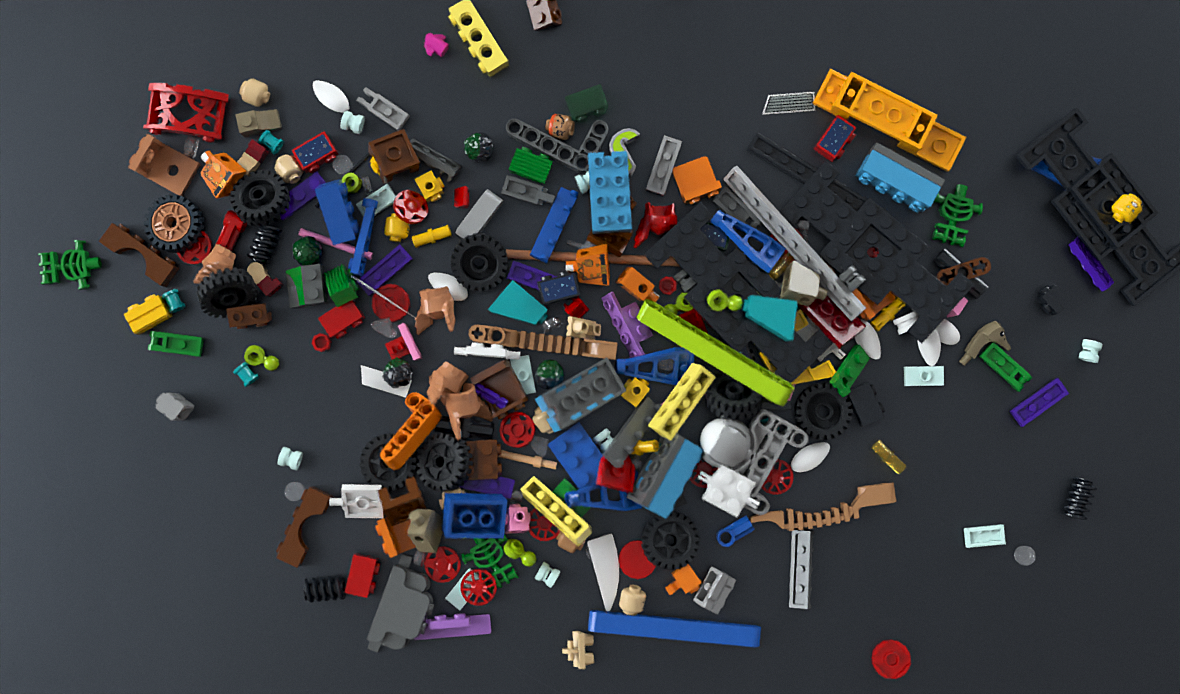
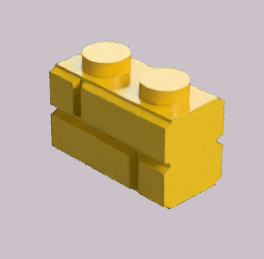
M153 294L144 299L145 302L141 305L134 304L128 307V312L124 313V316L134 334L140 335L173 317L161 296Z

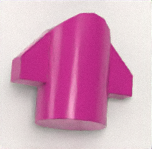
M432 33L426 35L424 47L429 56H432L434 53L440 57L444 56L449 48V44L444 42L446 36L442 34L433 35Z

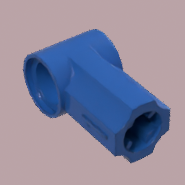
M745 515L727 527L720 529L716 534V539L722 546L728 547L755 529ZM722 533H730V540L728 542L721 541Z

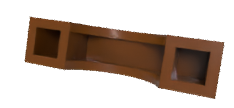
M111 223L99 242L117 254H122L129 250H138L146 261L145 275L160 286L167 287L179 270L175 266L176 262L168 256L163 258L159 255L160 250L152 245L150 247L145 245V240L137 234L133 236L128 233L130 229L125 225Z
M313 486L304 490L301 496L303 501L300 507L297 506L293 513L292 525L289 524L285 530L284 535L287 536L284 542H280L277 547V559L296 568L302 565L309 550L302 538L303 524L312 515L325 514L330 505L329 500L333 498V495Z

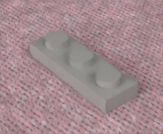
M664 135L646 187L647 191L664 196L682 141Z

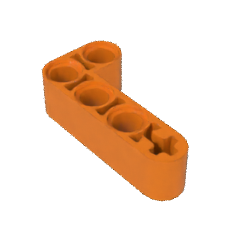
M417 392L409 394L405 399V404L413 414L381 451V459L392 470L400 469L442 417L438 408L435 405H431L429 399Z

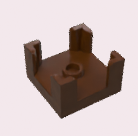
M404 129L368 142L369 154L371 158L374 156L380 169V177L383 184L392 181L393 175L410 169V173L419 171L420 162Z
M415 477L405 480L409 493L390 500L387 488L377 490L383 511L392 526L410 520V513L416 509H427Z

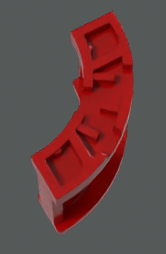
M149 83L148 91H151L147 124L143 125L144 129L150 130L149 133L161 135V132L202 137L203 141L214 143V140L222 139L221 131L224 111L229 94L209 89L193 91V86L179 84L170 86L167 83ZM175 96V102L171 103V97ZM184 96H186L189 105L199 113L181 123L175 118L170 109L177 107L183 101ZM197 99H201L202 102L198 105L203 107L202 109L195 106ZM216 103H218V104H217L216 116H215V115L211 114L210 112L213 110V108L215 107ZM207 116L215 119L213 132L203 129L205 124L211 126L210 122L204 119ZM163 118L162 123L158 124V120ZM169 122H171L174 126L167 125L169 124ZM195 125L197 130L188 129V128H190V127H192V126Z

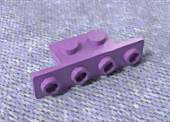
M614 292L608 293L602 297L603 305L608 311L621 341L625 344L630 358L645 355L640 342L652 337L653 334L647 325L637 319L640 311L639 306L634 302L621 308Z
M465 613L454 614V617L437 615L434 616V619L426 620L425 623H428L424 635L420 634L414 639L423 640L490 634V614L466 616Z

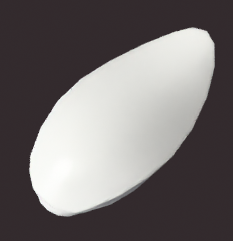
M323 81L313 82L315 94L323 105L335 112L344 113L349 110V102L338 87Z
M444 273L429 274L428 279L434 289L448 286L449 292L455 301L467 299V288L463 287L461 283L459 284L454 276Z
M860 319L866 325V328L854 337L856 343L864 349L869 357L879 359L881 347L878 335L870 323Z
M944 319L936 328L940 342L948 345L957 344L960 340L957 328Z
M937 329L922 344L918 341L919 350L929 366H934L940 356L941 342Z
M820 442L804 447L792 459V470L805 472L817 467L827 456L830 445L826 442Z

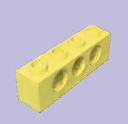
M462 0L449 8L451 15L448 17L453 26L457 25L461 30L458 33L463 42L467 41L470 47L468 50L473 58L477 56L480 63L478 66L483 74L487 72L489 77L509 66L508 60L470 0ZM465 19L472 20L469 26L462 24ZM475 35L482 36V39L478 42L472 40ZM484 51H491L492 55L485 58L482 56Z
M692 363L648 426L660 436L672 440L716 377L703 366Z
M535 476L520 489L523 497L578 547L592 533L590 526Z

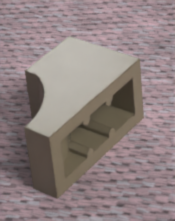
M277 109L269 111L252 110L235 114L239 133L244 137L262 134L266 130L271 132L282 129Z

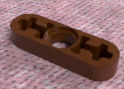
M980 257L941 270L935 277L947 287L958 274L960 267L967 269L968 275L966 278L970 280L988 273L991 269V263L987 258ZM979 261L986 266L983 268V271L981 269L972 270V267L979 265ZM943 273L945 276L953 274L954 276L953 278L947 280V284L945 283V281L940 280V278L943 277Z

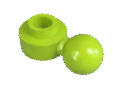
M347 173L341 180L342 183H346L349 193H356L362 185L360 177L354 173Z
M721 290L712 291L707 298L709 306L715 311H721L726 306L732 311H737L742 307V299L739 296L733 295L728 298Z
M687 292L681 293L674 305L667 304L664 306V308L676 315L678 311L685 313L693 309L690 304L685 305L683 303V297Z
M252 345L246 349L244 359L248 364L257 366L263 363L264 367L269 371H274L278 368L279 360L275 356L266 357L264 350L260 346Z
M509 539L504 545L503 549L508 557L512 559L520 557L522 563L527 567H531L536 563V555L531 551L525 552L519 540Z

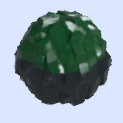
M475 133L464 141L465 154H467L469 159L479 163L488 161L491 158L493 141L487 134Z
M305 236L292 245L293 258L301 266L315 265L320 261L323 248L314 237Z
M396 357L387 363L382 377L392 388L396 389L399 386H407L411 380V367L407 361Z
M550 359L540 363L535 371V382L542 389L551 390L562 384L565 378L562 366L556 360Z

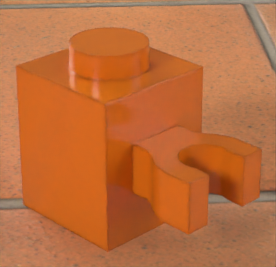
M687 563L685 567L672 572L676 580L665 588L670 595L679 588H682L685 594L688 592L692 594L700 588L699 584L702 582Z

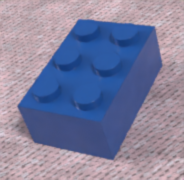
M341 179L318 185L315 192L332 244L336 245L356 239L360 226L358 220H354L352 215L354 207L352 201L347 199L349 192L346 183H342Z
M579 422L547 444L579 489L597 481L599 463L603 455Z
M445 493L442 532L446 538H504L508 501L502 494Z

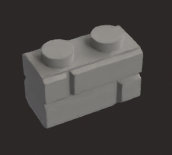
M162 393L157 398V404L155 405L156 409L161 413H165V416L171 421L185 420L194 409V405L185 400L179 393Z
M711 566L693 601L718 614L720 609L723 608L727 596L733 590L736 579Z

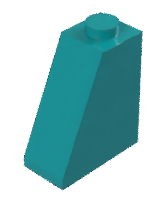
M513 280L488 309L492 314L532 325L543 324L548 318V309Z
M753 295L744 300L743 311L746 312L745 317L784 341L790 342L793 340L797 301Z

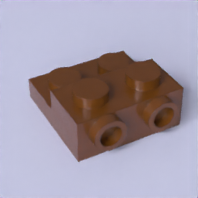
M497 440L467 441L466 446H469L471 449L468 453H472L473 458L469 459V461H473V466H469L472 472L467 474L469 476L467 481L499 479V475H502V463H498V456L501 455V444H498Z

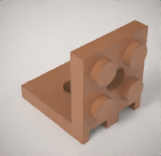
M147 134L146 137L141 139L137 153L133 154L130 158L128 168L177 195L183 196L201 164ZM173 166H177L179 170L175 176H171L169 173L170 168Z

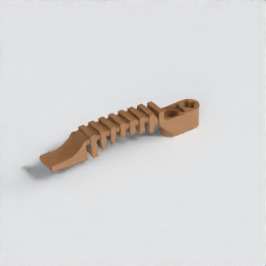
M474 325L469 329L470 339L477 343L616 360L618 346L616 342L592 339L583 340L576 337H555L554 335L546 336L541 333L538 335L534 332H518L517 330L486 325ZM480 329L483 335L477 339L474 333ZM497 331L502 333L500 341L493 340V334Z
M894 483L857 487L858 495L850 506L845 502L840 503V513L839 508L832 507V516H830V511L827 510L822 511L823 518H821V513L814 512V520H812V513L808 512L804 513L805 521H803V512L795 511L796 522H794L793 509L786 508L787 523H784V511L782 510L770 511L764 515L756 514L750 516L749 520L751 523L772 521L780 528L794 531V528L798 530H804L803 527L813 529V526L822 527L823 524L829 526L831 523L850 521L851 517L853 519L859 518L858 510L861 507L896 502Z

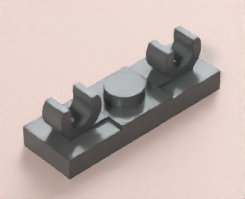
M415 139L410 140L419 161H424L429 167L440 169L438 177L447 173V182H450L460 172L462 165Z

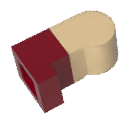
M253 139L249 142V147L242 157L237 161L246 170L244 175L247 174L248 177L251 176L250 172H255L270 153Z
M253 262L248 266L247 272H249L256 285L266 296L271 297L284 286L280 279L275 278L273 280L267 274V269L264 265Z

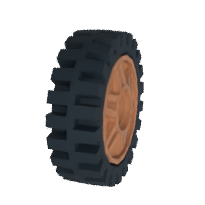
M175 194L173 196L165 195V198H158V202L154 201L152 203L154 206H149L147 209L150 211L149 214H145L147 221H144V226H146L144 230L148 234V239L155 246L168 252L187 251L186 248L191 249L194 247L192 244H197L199 241L197 238L202 236L201 230H204V225H202L204 218L201 216L203 214L199 207L191 200ZM177 220V224L172 228V222Z

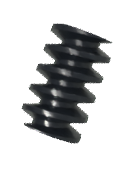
M260 224L258 228L262 232H255L259 239H253L252 241L257 246H250L254 253H248L247 256L255 262L269 266L265 262L266 260H272L268 253L275 252L270 247L277 246L273 239H280L276 232H282V230L271 225L262 226Z
M1074 477L1073 479L1078 484H1071L1075 491H1069V495L1073 498L1066 499L1071 506H1064L1068 513L1062 514L1080 520H1087L1083 513L1090 512V510L1085 506L1092 505L1088 498H1094L1095 496L1090 491L1097 490V488L1092 485L1093 482Z
M336 575L335 581H332L331 576H328L327 582L324 581L323 577H320L319 583H317L315 577L312 579V583H309L308 579L305 578V601L308 599L312 603L315 598L317 602H321L323 598L325 601H329L330 597L332 600H337L338 596L341 600H344L346 597L344 577L340 581L339 576Z

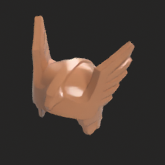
M215 244L211 253L202 260L203 268L193 280L194 284H199L205 276L210 277L209 274L212 272L216 274L219 269L223 272L225 268H229L231 271L236 255L225 247Z
M448 286L435 289L427 288L419 291L421 306L415 317L416 334L419 335L432 325L433 319L437 320L444 317L449 331L452 332L456 320L454 315V299L449 292Z
M444 362L429 377L430 387L427 394L430 404L434 405L442 396L440 401L446 407V393L459 394L461 387L469 376L452 364Z
M465 383L462 393H446V410L450 418L451 428L457 440L461 439L459 418L467 419L477 416L490 422L493 421L490 417L492 412L489 410V406L477 396L475 385Z

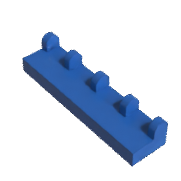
M560 188L530 253L531 257L548 263L578 198L579 193L577 191Z

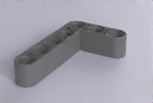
M511 119L506 124L509 137L541 154L549 156L550 159L579 174H585L589 170V166L579 168L577 166L578 161L585 160L588 163V153H599L609 132L605 121L598 120L594 122L578 151L519 119ZM518 125L520 130L517 133H512L510 131L511 126ZM603 127L605 132L599 135L595 132V129ZM535 134L537 139L530 142L527 140V136ZM550 142L554 147L552 150L547 151L543 148L544 144ZM589 143H593L597 148L594 151H588L586 146ZM563 151H568L571 156L568 159H562L560 154Z

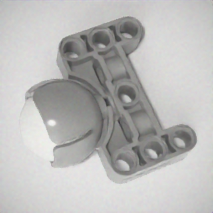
M760 409L759 413L757 412L748 428L738 418L736 420H731V417L723 419V415H721L720 418L709 422L704 427L700 436V446L703 449L702 459L717 468L724 465L756 483L751 491L750 498L756 501L762 500L763 505L760 508L754 509L746 504L744 508L758 515H764L769 511V502L758 492L786 443L802 448L808 442V436L801 428L765 409ZM768 415V421L760 423L761 417ZM785 424V429L782 432H777V427ZM797 433H801V439L794 441V436ZM766 458L765 464L758 466L759 459Z

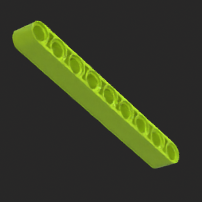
M648 299L644 301L637 315V319L772 402L781 406L786 404L794 390L792 384L656 302Z

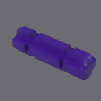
M480 383L475 385V392L478 396L481 395L483 399L493 405L497 404L496 406L500 409L508 405V400L504 397L500 398V395L488 388H484L485 386Z

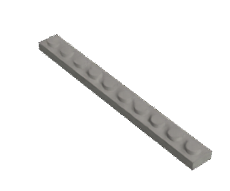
M738 166L732 168L723 180L799 264L819 274V286L827 289V295L850 321L854 320L866 307Z

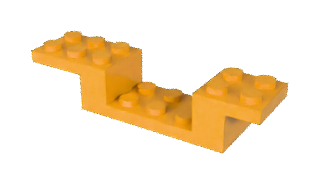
M830 69L812 103L836 116H841L845 120L851 116L899 140L897 147L946 172L950 171L966 139L965 136L935 122L937 114L853 72L846 77Z

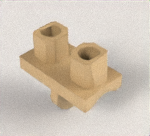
M568 317L567 336L595 340V336H600L601 324H596V321Z
M573 631V640H568V647L562 648V653L568 654V661H573L574 667L585 669L586 665L594 664L593 653H585V646L593 645V635Z

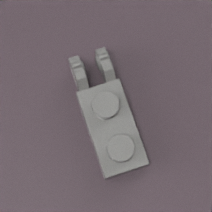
M365 87L363 90L365 94L374 100L369 104L363 98L358 97L356 101L397 131L401 130L410 115L380 94H376Z

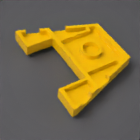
M801 309L796 312L794 326L796 332L809 325ZM760 352L759 356L767 370L773 373L776 368ZM827 360L813 369L809 366L791 384L830 378L834 376L836 371L830 360Z

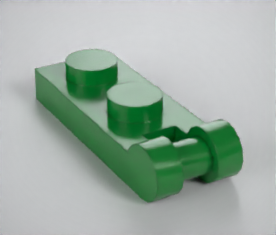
M150 331L151 343L148 344V350L199 357L202 355L204 341L202 337ZM159 338H163L162 346L158 345Z
M991 342L979 356L1018 392L1024 388L1023 385L1032 379V376L994 342ZM1017 373L1020 375L1018 380L1014 378Z
M860 345L853 346L830 380L831 385L838 389L841 397H845L850 393V387L870 359Z

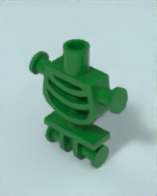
M957 184L955 193H948L944 197L939 195L938 192L933 203L936 201L941 204L939 213L945 220L949 221V225L936 223L934 228L942 229L944 232H938V229H935L932 240L939 239L942 243L949 240L950 245L958 244L961 248L964 247L966 237H957V234L966 235L968 230L957 228L956 224L969 220L973 212L981 215L983 210L982 203L973 205V199L965 198L968 186ZM967 214L965 218H958V215Z
M74 240V243H76L75 250H66L61 258V263H58V253L56 252L38 253L41 260L39 267H43V271L39 272L42 275L43 281L41 285L59 284V271H62L66 279L79 282L80 287H78V290L88 289L90 285H87L86 279L91 278L90 269L101 268L100 257L89 258V252L83 250V245L86 244V241Z
M505 533L504 538H473L476 545L470 549L471 553L461 554L465 565L473 560L474 564L479 568L491 567L493 570L491 574L496 580L497 588H502V583L505 581L509 584L511 583L510 580L515 577L519 578L514 568L507 574L504 571L512 566L511 562L501 568L497 564L504 554L501 544L509 540ZM495 543L497 546L491 552L490 548ZM499 548L500 555L497 559H495L493 555ZM484 553L485 556H476V554ZM487 559L488 564H482L478 560ZM501 573L503 578L499 579L497 574ZM494 586L488 588L491 593H493Z

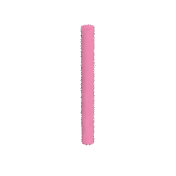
M302 228L299 231V236H311L317 242L352 254L355 253V246L346 243L333 245L329 237ZM369 251L364 252V257L371 260L373 253Z

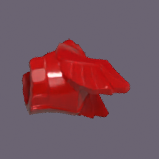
M674 203L667 206L645 204L644 217L640 221L641 223L634 238V248H637L648 238L649 231L656 233V235H663L678 223Z

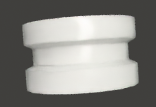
M915 312L893 320L894 325L898 327L899 335L907 332L919 318Z

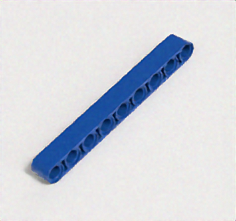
M599 610L589 611L588 631L748 647L760 646L761 627L756 625L641 614L633 616L620 612Z

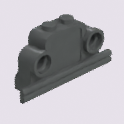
M402 553L398 565L393 566L366 639L370 641L367 649L377 653L381 645L395 650L402 649L410 643L411 639L418 637L420 634L424 635L428 623L425 622L428 615L431 616L435 606L432 604V595L426 592L431 586V579L424 572L409 569L413 560L412 556Z

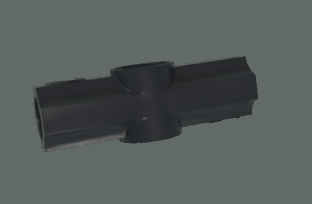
M943 249L933 261L942 270L964 263L955 258L946 249ZM960 267L958 269V273L960 272L967 277L968 271L966 268ZM953 274L948 275L949 279L954 277ZM976 277L970 279L974 286L968 293L975 299H978L987 290L988 286Z
M448 416L441 417V420L435 426V432L454 434ZM459 418L461 437H477L492 440L494 423L474 421V419Z

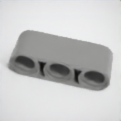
M487 189L455 233L462 239L467 235H473V233L480 234L500 208L503 200Z

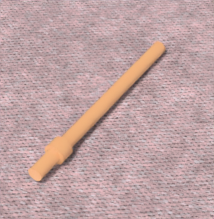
M501 450V455L498 456L504 459L532 464L533 467L537 468L546 467L556 470L557 462L545 460L543 457L536 455L531 457Z

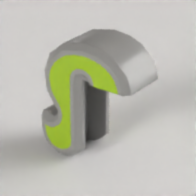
M630 128L617 132L609 143L610 155L611 152L627 151L625 145L638 139L640 133ZM627 151L628 174L630 177L633 175L636 165Z

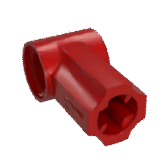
M229 210L225 215L224 227L216 244L233 251L238 237L245 230L247 223L242 222L235 211Z

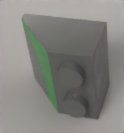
M315 264L286 270L290 309L328 304L326 282L323 276L325 273L324 266Z

